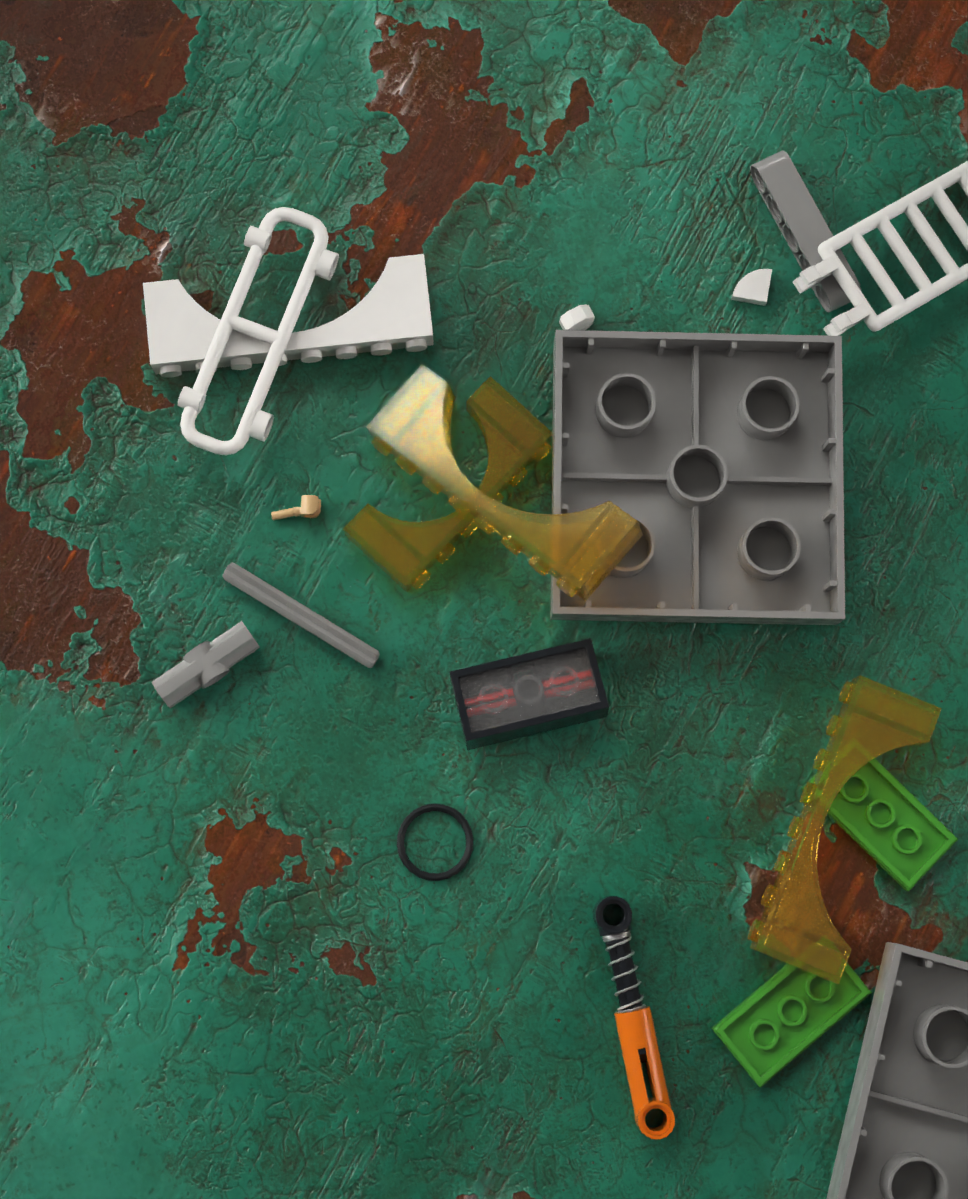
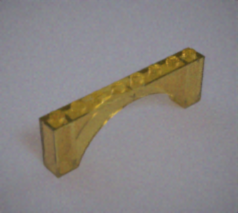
M422 364L366 426L374 438L371 444L383 455L387 456L391 453L397 457L396 463L408 474L413 475L416 472L424 478L422 483L434 494L438 495L440 492H443L449 497L448 503L459 513L464 515L468 511L476 518L474 520L476 525L485 533L491 535L495 532L502 537L501 543L515 555L521 552L530 559L528 561L529 565L539 574L545 576L549 573L556 578V585L570 597L577 594L586 601L642 537L643 534L638 521L611 501L573 513L536 514L508 507L481 492L461 472L453 453L451 417L456 398L448 382Z
M861 675L853 678L851 682L846 681L841 690L839 701L843 702L839 715L834 714L828 724L826 735H829L830 739L826 749L820 748L813 764V768L817 769V773L813 783L807 782L800 798V802L804 803L800 817L794 816L787 832V836L791 837L787 851L781 850L774 866V870L778 872L774 885L768 884L761 900V905L765 906L760 920L755 919L748 934V940L752 941L749 949L835 984L840 983L852 949L833 925L821 896L817 856L820 833L825 817L841 788L865 764L887 751L930 742L942 709Z

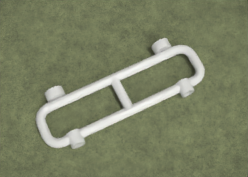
M280 207L267 213L261 221L259 228L249 227L244 240V246L250 248L193 389L184 386L178 399V406L184 408L180 422L182 434L194 446L214 454L226 456L235 454L243 449L250 437L263 442L267 439L272 428L274 415L262 411L261 408L315 275L330 281L339 259L338 253L326 249L329 238L327 228L321 220L313 215L294 208ZM287 221L311 230L314 234V242L277 331L238 315L262 256L270 245L274 227L279 222ZM233 329L272 345L235 436L229 441H221L198 432L194 423L204 406L207 390Z

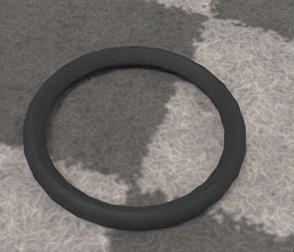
M428 804L413 810L404 819L397 835V849L403 865L411 873L428 881H441L455 876L466 866L473 851L474 839L468 821L460 812L443 804ZM440 811L451 815L461 824L465 832L466 848L464 855L457 865L446 872L428 873L414 866L406 854L404 839L407 828L415 818L426 812Z

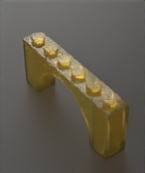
M491 376L466 401V411L474 418L481 429L488 452V465L485 476L472 498L455 512L440 519L426 522L398 520L381 513L368 503L343 529L345 536L406 592L412 587L418 590L431 576L428 570L437 561L442 564L452 555L456 549L453 544L460 536L469 537L479 526L480 522L477 519L485 510L489 513L495 510L504 499L501 493L510 484L515 488L528 474L525 468L534 459L540 462L552 449L549 443L552 440L553 433Z

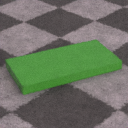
M851 737L801 788L905 891H910L958 840L854 737Z
M821 935L711 1029L756 1085L761 1088L872 992L826 936Z

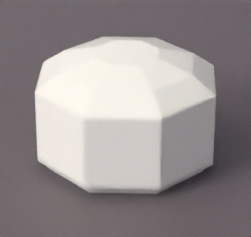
M579 305L560 317L559 323L563 330H586L593 324L595 316L589 305Z

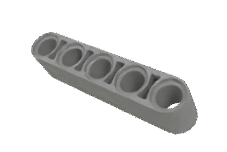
M782 150L751 165L752 179L802 271L823 261L818 253V246L833 237V234L789 155ZM841 249L836 250L835 253L861 290L860 284ZM833 274L811 287L820 304L828 313L851 302Z

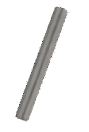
M230 563L226 567L222 577L228 583L367 668H372L377 662L380 653L375 648L239 565Z

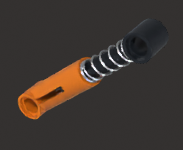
M606 896L595 904L593 919L598 926L600 936L604 939L603 942L608 946L605 951L609 952L611 962L608 965L612 967L614 975L611 980L615 981L617 989L614 995L618 996L620 1007L617 1009L618 1012L614 1013L635 1113V1122L646 1137L663 1139L673 1131L675 1116L671 1109L651 1008L642 1004L644 996L640 994L638 987L641 983L637 979L635 972L638 966L633 963L632 958L635 951L631 950L629 940L632 938L630 936V930H632V910L624 899L617 896ZM609 904L617 905L622 912L621 920L615 925H608L603 919V910ZM644 1062L646 1063L652 1097L647 1096L641 1063ZM652 1109H660L664 1113L662 1124L656 1128L648 1127L645 1123L646 1114Z

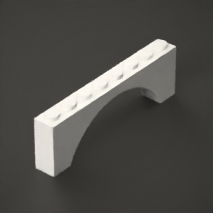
M424 254L389 257L377 283L351 310L319 327L293 332L279 366L287 364V360L301 359L302 362L313 363L321 361L322 357L334 355L338 359H350L356 357L357 353L371 352L372 355L378 356L387 355L392 352V349L406 348L409 352H418L427 349V346L433 345V329ZM178 279L143 283L150 365L155 374H160L162 377H177L182 375V371L196 370V373H199L221 320L195 302ZM232 329L217 368L231 366L233 370H246L251 368L252 364L264 363L272 344Z

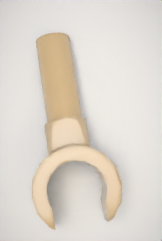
M302 495L301 507L271 512L272 520L293 516L316 518L321 512V499L316 495Z

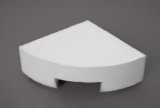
M758 269L745 275L736 285L731 300L765 306L768 299L772 269Z

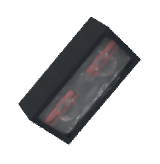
M591 638L449 672L467 750L605 718L608 715L609 704Z

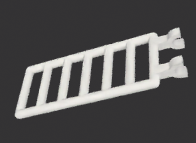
M968 161L819 244L818 253L823 261L801 271L800 277L796 278L793 284L801 294L833 274L854 308L834 317L830 321L831 323L823 328L828 336H839L862 321L865 322L869 330L873 332L879 331L968 279V263L960 268L957 266L917 206L931 197L968 251V226L944 191V189L958 182L968 197ZM902 213L906 214L946 276L931 283L890 222L891 219ZM875 228H878L919 289L917 293L906 299L903 298L863 238V235ZM849 243L892 306L879 315L875 313L835 253L836 250Z

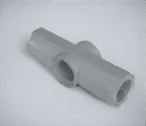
M241 621L213 641L203 642L190 650L183 657L182 662L166 671L160 677H157L152 681V684L166 705L172 708L201 687L205 689L218 682L228 674L229 668L254 653L260 646Z

